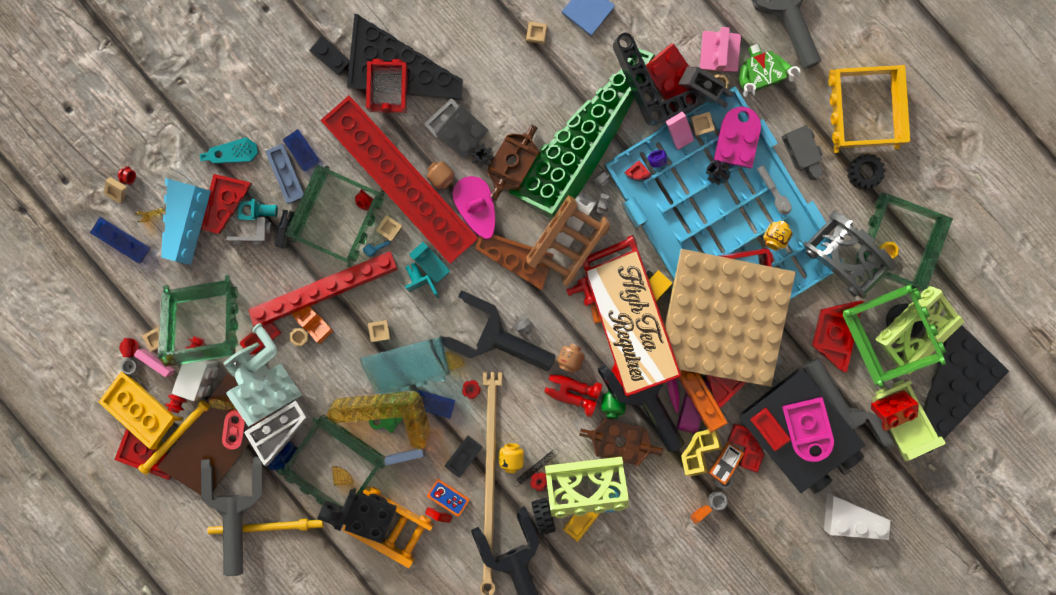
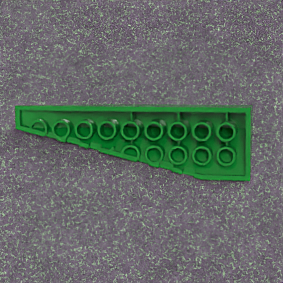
M638 48L645 65L655 57L653 53ZM628 58V63L635 66V61L632 58ZM622 69L618 73L613 74L609 78V82L603 88L600 87L590 101L587 100L566 122L567 125L554 134V138L548 145L545 143L540 149L541 155L536 157L520 185L521 190L509 191V194L550 219H553L568 195L575 199L577 198L610 145L634 100V95ZM636 76V81L642 84V78Z

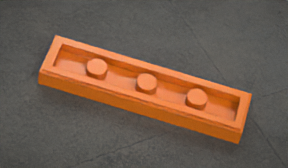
M680 370L682 376L678 379L709 433L728 424L700 374Z

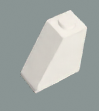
M582 191L575 199L577 209L586 215L590 214L597 200ZM574 216L569 217L566 222L567 226L578 232L584 224L583 221ZM559 232L556 236V241L568 248L574 238L564 232Z

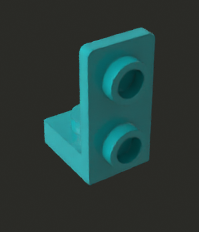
M424 242L420 243L409 253L410 257L420 265L435 283H438L450 272Z

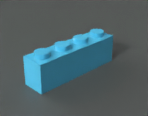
M165 178L167 195H164L166 214L163 215L165 232L162 233L161 257L191 265L211 191Z

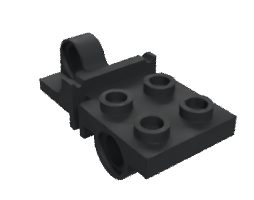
M353 488V490L350 489L344 506L324 500L317 519L331 524L338 531H341L344 524L346 525L345 531L382 544L397 506L387 503L384 497L377 494H369L368 496L363 494V491H360L356 495V489Z

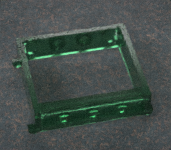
M317 164L285 235L291 237V242L293 243L300 241L348 263L347 267L350 268L360 255V251H358L360 245H364L367 240L368 234L366 232L369 226L372 227L376 220L374 214L377 209L380 210L382 207L385 192L382 190L381 192L375 191L329 170V166L324 168ZM328 175L375 195L347 258L300 237Z
M882 192L875 203V208H877L875 214L870 217L868 222L870 226L868 234L874 240L888 203L936 220L914 280L910 281L889 272L883 276L885 279L904 286L912 284L913 289L917 288L919 291H924L930 282L953 218ZM869 252L863 253L865 261H867L866 258H868ZM857 253L855 257L856 263L854 265L861 264ZM878 268L871 269L872 274H874Z
M225 275L224 281L170 290L169 285L163 286L164 291L161 292L158 358L165 367L227 357L236 353V347L238 346L236 330L239 328L236 314L239 313L236 298L239 297L238 288L234 287L231 282L230 275ZM226 295L225 341L223 343L175 351L177 303Z
M323 414L319 419L314 417L315 425L283 470L279 468L277 473L284 476L287 482L300 486L299 489L303 493L314 496L316 502L320 505H323L324 500L340 505L290 470L318 429H323L375 466L356 495L360 491L365 490L379 468L383 469L385 467L383 464L385 456Z

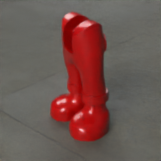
M550 374L548 380L561 384L559 391L554 388L545 387L544 393L557 401L575 405L576 407L581 406L585 410V415L591 418L597 401L570 393L569 390L598 399L603 384L596 382L592 386H587L586 383H581L567 376Z

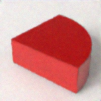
M637 161L624 172L628 178L637 181L645 180L652 176L640 161Z
M427 507L425 512L426 515L436 521L450 523L452 519L450 514L446 512L440 513L435 508Z

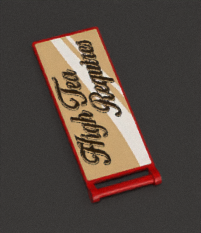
M631 235L627 237V240L588 255L582 265L625 395L630 396L680 378L682 375L635 237ZM627 247L632 249L628 253L590 267V263Z

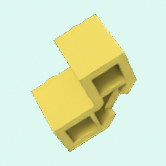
M704 430L694 434L692 441L681 456L686 476L691 477L708 473L704 453L722 450L718 430L712 433Z

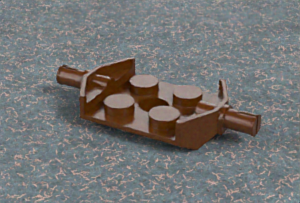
M531 124L526 134L513 133L507 135L487 169V173L494 182L495 187L489 196L491 199L497 201L503 190H521L520 185L536 157L541 155L532 141L538 129L536 126ZM510 157H517V161L515 164H508V159Z
M604 418L592 431L580 429L579 436L592 440L597 457H622L623 462L638 467L648 454L659 456L663 454V448L652 446L647 429L644 427ZM617 437H625L626 443L624 446L619 447L615 444Z

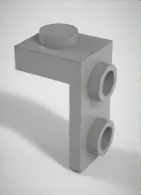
M257 217V237H226V241L232 242V245H244V242H251V245L262 246L263 242H269V234L272 233V223L265 217Z

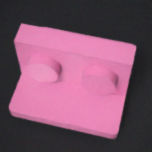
M721 27L719 32L704 31L702 33L700 68L702 70L736 73L739 65L741 35L729 33V27Z

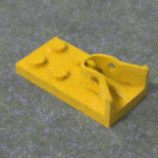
M122 371L99 401L108 412L149 449L158 450L163 444V436L174 421H182L184 419L182 416L173 415L131 376Z

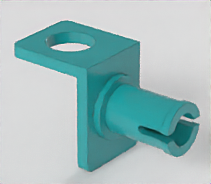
M256 199L241 201L238 206L237 218L239 220L257 221V217L260 216L277 217L278 206L263 205ZM246 205L251 206L250 216L243 214L242 210Z
M411 263L413 271L409 265L405 267L412 281L405 286L408 292H412L429 283L437 299L440 298L429 275L422 277L416 263Z

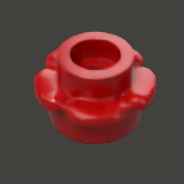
M129 166L120 169L118 172L119 182L124 185H131L136 179V172Z
M475 380L466 381L462 386V394L469 399L476 398L481 392V388Z
M540 472L532 475L530 485L533 489L543 491L545 487H548L545 473Z

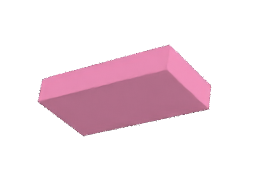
M683 112L666 121L677 150L694 141L686 115Z
M138 349L134 354V357L164 377L172 376L176 371L145 349Z

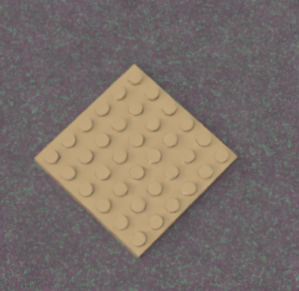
M681 249L665 323L679 369L771 387L796 272Z

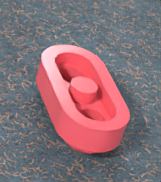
M238 410L228 412L224 420L222 443L227 449L238 448L243 440L245 421ZM232 417H238L239 421L233 422ZM234 435L236 440L231 441L229 436Z

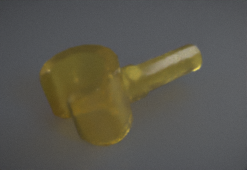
M161 207L149 212L137 211L135 213L136 216L143 215V219L137 222L147 223L150 217L164 212V209Z

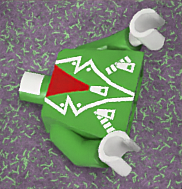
M759 44L748 48L751 58L743 63L738 81L744 90L743 96L747 97L748 93L755 95V91L783 82L787 78L786 75H789L791 82L794 81V75H797L799 78L801 76L798 67H792L780 56L774 54L773 51L762 54Z

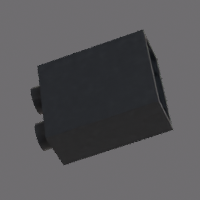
M801 366L740 413L739 419L800 493H803L808 488L813 494L820 492L832 482L831 477L828 475L829 472L839 465L844 470H849L864 458L860 451L865 446L862 439ZM823 397L834 438L832 452L821 461L810 462L797 455L792 441L774 451L750 418L767 407L790 437L782 406ZM814 445L810 448L809 452L813 456H818L821 453V448Z

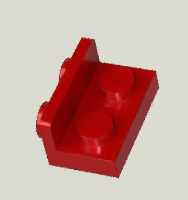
M905 390L871 403V410L882 420L884 431L896 428L918 417L919 403Z

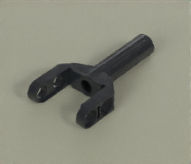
M463 290L460 291L458 297L465 303L491 314L492 317L486 323L476 345L477 349L454 338L440 335L437 343L469 358L497 348L547 372L550 371L556 354L504 331L495 305Z
M602 365L597 369L614 399L621 403L636 404L643 407L668 452H675L683 447L685 442L658 397L659 390L663 384L626 396L614 372L610 371L606 365Z
M525 506L517 509V519L528 545L523 544L497 556L496 559H494L486 536L481 532L480 528L471 529L482 561L487 567L510 574L518 595H538L528 569V564L535 555L540 541Z

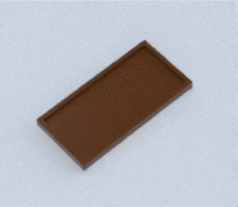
M229 372L206 403L210 406V409L204 411L183 433L158 467L200 495L201 460L210 459V464L213 467L214 491L250 442L245 433H243L242 443L236 449H227L222 443L225 417L228 412L237 410L226 394L230 389L238 386L236 378ZM269 415L249 427L245 422L244 432L268 418ZM234 416L232 417V421L238 422L239 418ZM234 435L229 436V439L231 441H235L236 437Z

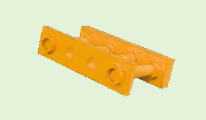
M367 486L363 493L368 496L369 494L380 495L387 500V503L396 505V512L401 514L400 519L389 538L383 540L382 544L345 531L346 525H344L342 531L405 567L410 568L415 558L411 552L424 529L431 531L434 525L431 523L432 520L425 515L420 517L385 497L376 487L371 486L370 488ZM410 519L417 523L418 526L405 549L401 550L395 546V541L407 520Z

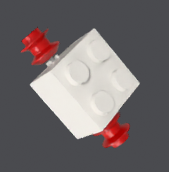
M193 336V339L188 338L191 345L185 348L190 356L184 357L171 395H168L171 399L170 403L165 404L168 407V411L174 413L184 411L182 403H186V399L192 401L206 399V396L208 397L212 391L211 382L218 374V362L198 356L205 353L202 351V347L208 345L204 343L205 339L197 336Z

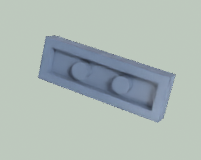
M280 144L266 150V155L286 203L291 204L306 198L285 145Z

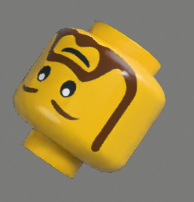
M772 222L768 226L763 239L768 248L779 251L787 247L793 233L786 222Z

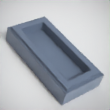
M422 447L387 455L384 459L385 464L391 465L424 457L425 450Z

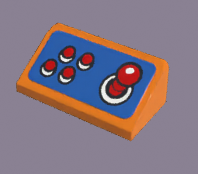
M439 478L427 494L429 499L457 517L461 515L470 500Z

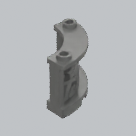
M833 211L829 216L830 220L808 242L805 241L803 243L806 249L805 253L811 259H817L834 272L847 285V290L854 297L858 295L865 299L867 297L866 294L889 270L893 271L897 264L883 248L879 249L876 244H873L875 240L863 229L858 231L852 225L853 222ZM835 228L833 235H828ZM844 235H849L851 240L843 241L845 239ZM823 239L830 240L831 243L825 242L821 244V246L826 247V250L821 251L816 248ZM859 243L861 247L858 256L861 264L841 263L838 244L851 246ZM864 252H869L871 254L870 258H866L868 263H866L864 259ZM880 266L872 275L871 269ZM863 271H865L869 279L860 287L856 283L855 278L860 277L861 281H863Z

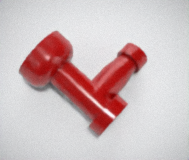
M587 277L577 280L578 285L566 289L568 296L583 291L586 297L583 301L585 306L595 303Z

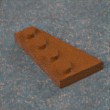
M492 235L490 239H484L479 236L475 247L477 251L540 290H543L549 267L541 263L537 264L534 269L528 265L526 257L533 247L496 235ZM545 252V256L552 260L554 254Z

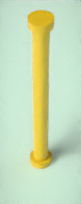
M201 400L198 403V407L146 463L138 467L141 473L148 475L154 464L204 411L210 409V406L205 401Z

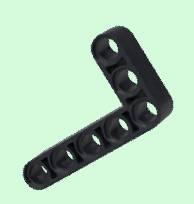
M625 32L615 39L613 50L642 116L648 125H658L681 112L685 113L693 109L700 103V95L695 90H688L662 102L633 36ZM620 40H624L627 43L626 48L620 45ZM628 58H632L635 61V66L628 63ZM636 76L642 78L643 84L636 81ZM644 94H648L650 96V102L644 99ZM686 96L692 99V105L686 102ZM669 104L674 105L675 112L670 111ZM652 111L658 114V120L652 117Z

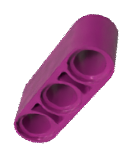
M703 379L707 388L709 389L710 386L708 380ZM685 392L677 430L695 434L698 432L701 417L687 392Z

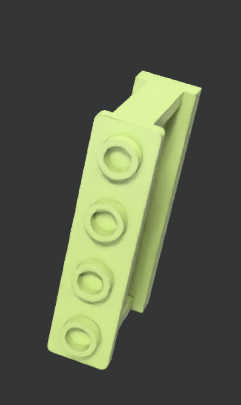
M929 286L922 292V299L919 302L922 307L926 306L930 317L927 319L930 325L934 323L937 329V341L944 342L965 321L956 313L941 290ZM937 301V302H938V306H937V309H936V311H935V305H934V303ZM914 302L909 304L875 339L889 355L896 367L930 356L935 351L926 329V334L921 338L910 339L914 322L922 321ZM942 310L946 312V314L943 317L940 316ZM894 342L897 344H901L900 346L895 348L891 346ZM902 351L903 356L900 358L897 352Z
M622 457L545 466L551 517L564 518L572 514L582 516L588 512L604 513L606 510L613 509L615 511H622L629 507ZM613 473H619L620 484L611 482ZM601 474L602 476L599 479H604V481L597 480L594 476ZM583 476H588L593 483L601 485L598 491L589 499L573 490L581 483ZM576 477L577 480L574 483L569 480V478ZM552 480H558L561 488L553 492ZM609 486L619 489L621 492L619 498L610 499L608 497L609 494H615L614 490L609 489ZM565 492L566 494L562 496L561 501L566 499L568 504L558 505L556 497L560 493Z

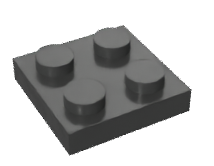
M459 104L435 134L465 159L489 130Z

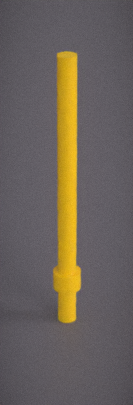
M300 519L294 522L243 525V532L291 529L307 531L309 528H323L324 522ZM223 526L208 527V535L223 534Z

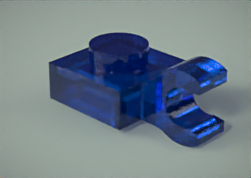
M291 440L288 441L268 467L272 471L275 470L279 474L282 473L285 468L284 463L289 464L299 448Z

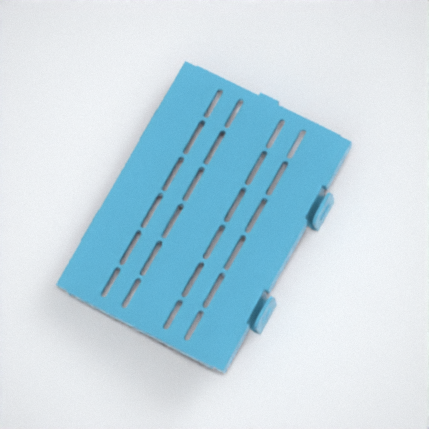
M734 86L729 89L733 92L732 97H726L724 94L720 97V99L728 103L726 108H722L712 102H705L685 115L688 123L692 124L691 117L710 112L712 122L718 132H720L722 120L730 110L736 107H749L738 89ZM741 112L738 114V119L741 122H747L748 116L746 113ZM763 119L760 120L761 130L753 167L749 169L728 164L730 167L727 170L731 174L727 183L737 197L738 205L734 202L723 183H720L718 186L716 183L712 184L707 180L709 177L706 174L707 167L711 162L706 156L704 149H707L714 159L719 137L716 136L714 131L699 135L704 143L703 146H700L692 133L694 141L677 150L665 122L654 134L604 164L626 201L622 203L625 212L636 228L640 227L643 223L641 228L673 280H675L680 250L685 249L698 252L691 240V236L695 237L705 254L715 256L762 249L757 237L760 236L764 244L766 243L763 236L770 223L758 205L756 197L760 199L773 222H786L793 233L788 243V247L791 250L790 253L786 249H780L779 251L770 249L775 260L774 263H771L772 267L778 265L780 269L796 272L790 299L834 273L817 259H811L805 253L806 249L803 243L805 241L808 242L826 224V221L815 203L811 201L807 204L775 152L773 146L778 143ZM656 143H659L666 152L671 165L669 166L666 163L661 167H652L655 175L645 180L637 181L628 178L624 172L637 161H640L649 171L640 153H644L648 160L651 152L659 150L656 146ZM764 165L780 195L785 196L790 202L792 209L789 214L783 215L777 210L774 204V195L757 171V168ZM672 168H675L684 185L686 186L687 190L689 191L688 195L685 194L676 177L672 173ZM738 168L742 169L743 173L745 174L746 178L748 179L749 183L754 189L755 195H753L747 187L746 183L744 182L743 178L738 172ZM655 178H659V180L661 181L662 185L664 186L665 190L667 191L668 195L673 201L672 205H670L667 201L666 197L664 196L658 184L656 183ZM690 197L694 199L695 203L697 204L698 208L700 209L701 213L706 219V224L702 222L693 205L689 201ZM673 207H676L678 209L679 213L681 214L682 218L684 219L685 223L691 231L690 234H688L682 226L681 222L679 221L678 217L673 211ZM740 207H743L750 221L757 230L756 234L753 233L744 216L742 215L741 211L739 210ZM708 226L711 227L712 231L714 232L715 236L717 237L718 241L725 251L724 253L720 252L719 248L717 247L716 243L714 242L713 238L708 232ZM823 239V240L816 246V248L819 249V250H821V251H824V250H826V247H825V246H821V244H822V243H825V242H828V243H831V242H830V240ZM758 255L734 258L735 260L759 264ZM792 256L796 258L802 270L804 271L806 275L805 279L802 277L796 265L792 261Z

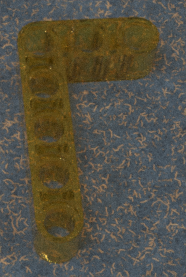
M415 391L337 398L333 401L327 412L328 419L334 423L403 417L409 442L415 449H423L431 434L422 397Z

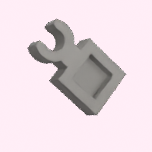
M601 193L595 214L602 216L604 211L608 212L611 201H608L609 195Z

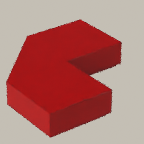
M734 423L727 441L745 448L738 466L758 473L764 453L757 439L748 428Z

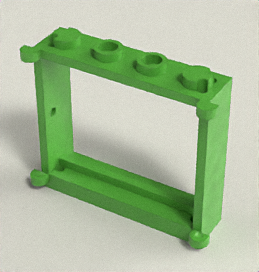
M912 284L843 311V317L874 384H879L880 388L884 387L883 382L937 362H941L942 365L946 364L943 354L946 353L942 341H937V329L934 323L930 325L927 319L930 317L926 306H921L919 302L922 299L920 292L917 288L913 289ZM910 293L937 353L884 372L857 313Z

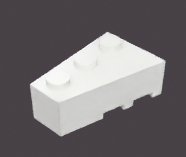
M294 401L244 433L263 465L268 466L308 420V417L299 402Z
M827 492L824 531L830 535L889 540V519Z

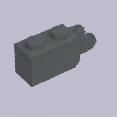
M698 66L687 67L679 82L680 86L687 90H695L702 99L715 103L722 108H726L728 103L720 99L721 95L724 94L726 97H732L733 92L726 88L724 82Z
M805 125L781 137L796 169H804L811 180H816L823 175V170H821L822 168L819 161L823 160L821 157L822 151L814 142L815 136L812 129Z

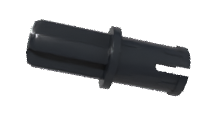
M288 210L282 211L275 246L278 248H286L289 233L292 232L291 225L295 215L293 211L289 212L288 218Z

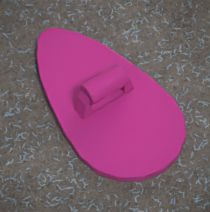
M464 177L454 186L452 193L453 201L469 227L482 238L490 239L495 228V211L493 199L489 197L491 195L490 188L479 177Z

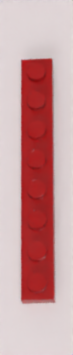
M391 251L248 309L253 326L255 327L259 323L262 326L397 271L398 268Z

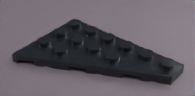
M354 14L347 81L348 89L366 91L367 61L383 59L384 62H392L393 59H400L406 62L408 66L407 95L444 99L452 98L454 100L462 99L463 79L453 75L447 69L437 65L431 59L413 50V48L378 28L372 22L370 23L362 18L359 14ZM375 73L374 92L401 94L402 74Z
M963 325L944 341L946 353L943 354L946 364L942 365L941 362H937L936 374L932 378V386L928 391L924 404L926 405L924 409L926 416L937 436L942 437L943 440L1009 372Z

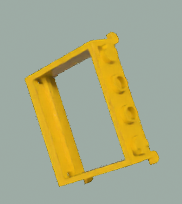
M905 65L829 70L828 84L832 91L829 101L830 105L833 106L831 124L834 125V132L832 133V141L835 144L834 153H839V149L878 146H894V149L898 150L900 145L910 142ZM890 74L894 139L845 142L840 77Z

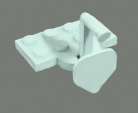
M261 323L257 324L252 332L258 335L266 348L254 358H251L249 354L259 346L257 342L238 351L223 363L238 383V386L230 389L226 394L248 427L302 396L282 364L271 369L264 365L277 355L278 350Z

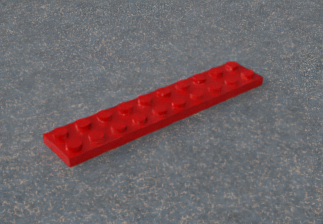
M350 95L320 120L450 264L478 239Z

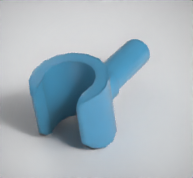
M387 240L375 247L369 243L363 248V252L371 257L379 249L390 245V242Z

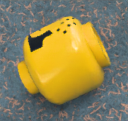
M515 443L505 444L499 452V466L505 469L507 473H516L517 470L523 467L524 450Z

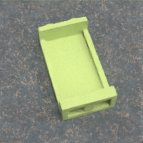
M900 380L893 384L894 388L887 390L885 387L875 392L877 396L872 398L873 402L905 390L919 403L910 386L912 384L911 380L907 382ZM920 403L917 418L903 423L896 428L889 429L905 461L946 444L942 437L937 436Z

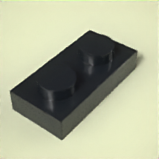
M322 36L309 50L338 76L349 66L350 60Z
M467 435L444 467L460 478L483 446Z

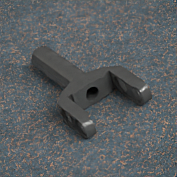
M751 0L755 10L782 17L803 69L811 68L822 61L800 11L803 0H770L769 2L767 0Z
M820 358L811 360L804 365L805 372L852 429L867 422L878 443L883 445L887 451L895 447L888 432L883 430L882 422L877 415L847 406ZM841 465L837 466L843 475L851 472L850 469L844 470Z
M254 457L252 465V496L246 494L217 496L216 498H213V467L210 464V459L201 460V499L223 516V575L239 576L243 574V514L263 494L262 461L259 457Z

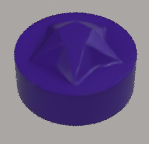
M663 150L651 152L648 156L649 165L651 167L665 165L668 161L666 152Z

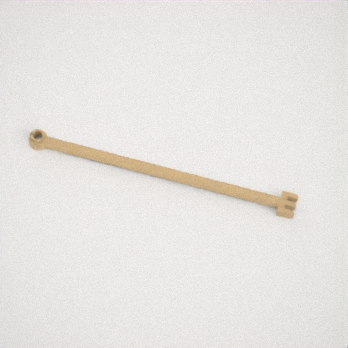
M483 372V385H488L484 535L493 554L497 385L502 386V372H498V380H495V372H491L490 379H487V372ZM483 563V582L480 585V592L482 595H486L487 590L484 588V585L490 584L491 589L488 590V595H492L495 592L493 569Z

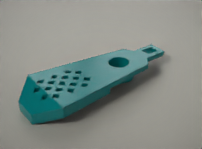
M244 137L212 147L207 153L199 154L200 161L210 160L212 163L252 162L259 152L257 144ZM221 151L222 157L217 158V153Z

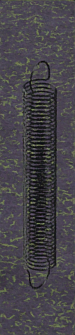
M550 452L547 453L545 457H543L541 460H539V462L533 465V467L524 472V474L528 477H531L530 475L535 474L534 472H537L536 470L532 469L535 468L534 466L541 469V467H543L542 465H545L544 463L547 464V462L543 460H546L545 458L552 460L548 457H551L550 455H554ZM523 474L518 477V480L522 482L527 481V479L522 477L524 476Z

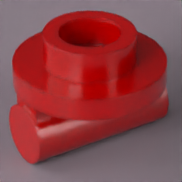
M360 190L355 196L356 205L365 211L377 203L376 200L363 190Z
M124 338L119 346L122 357L126 358L133 357L140 348L139 343L133 338Z

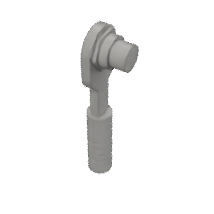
M764 165L757 168V171L774 195V204L777 210L783 215L789 214L792 209L790 202L785 196L780 195Z

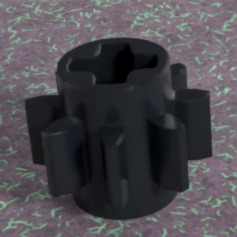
M484 143L479 148L475 145V153H470V156L475 157L472 163L478 162L480 168H482V164L489 166V159L494 158L493 155H489L492 148L486 149ZM481 152H484L485 156H487L483 157V160H480L479 156H477L481 155Z
M719 160L710 163L706 172L709 175L707 180L712 184L716 183L718 186L720 183H725L731 174L727 170L730 166Z

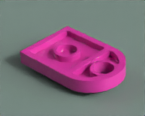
M736 107L724 116L713 161L719 160L720 162L749 169L753 167L761 122L758 115L752 109ZM741 112L746 113L748 116L747 122L739 121L738 114Z
M823 397L782 406L792 445L797 455L810 462L821 461L828 457L834 446V438ZM814 445L821 448V453L818 456H813L809 452L810 448Z

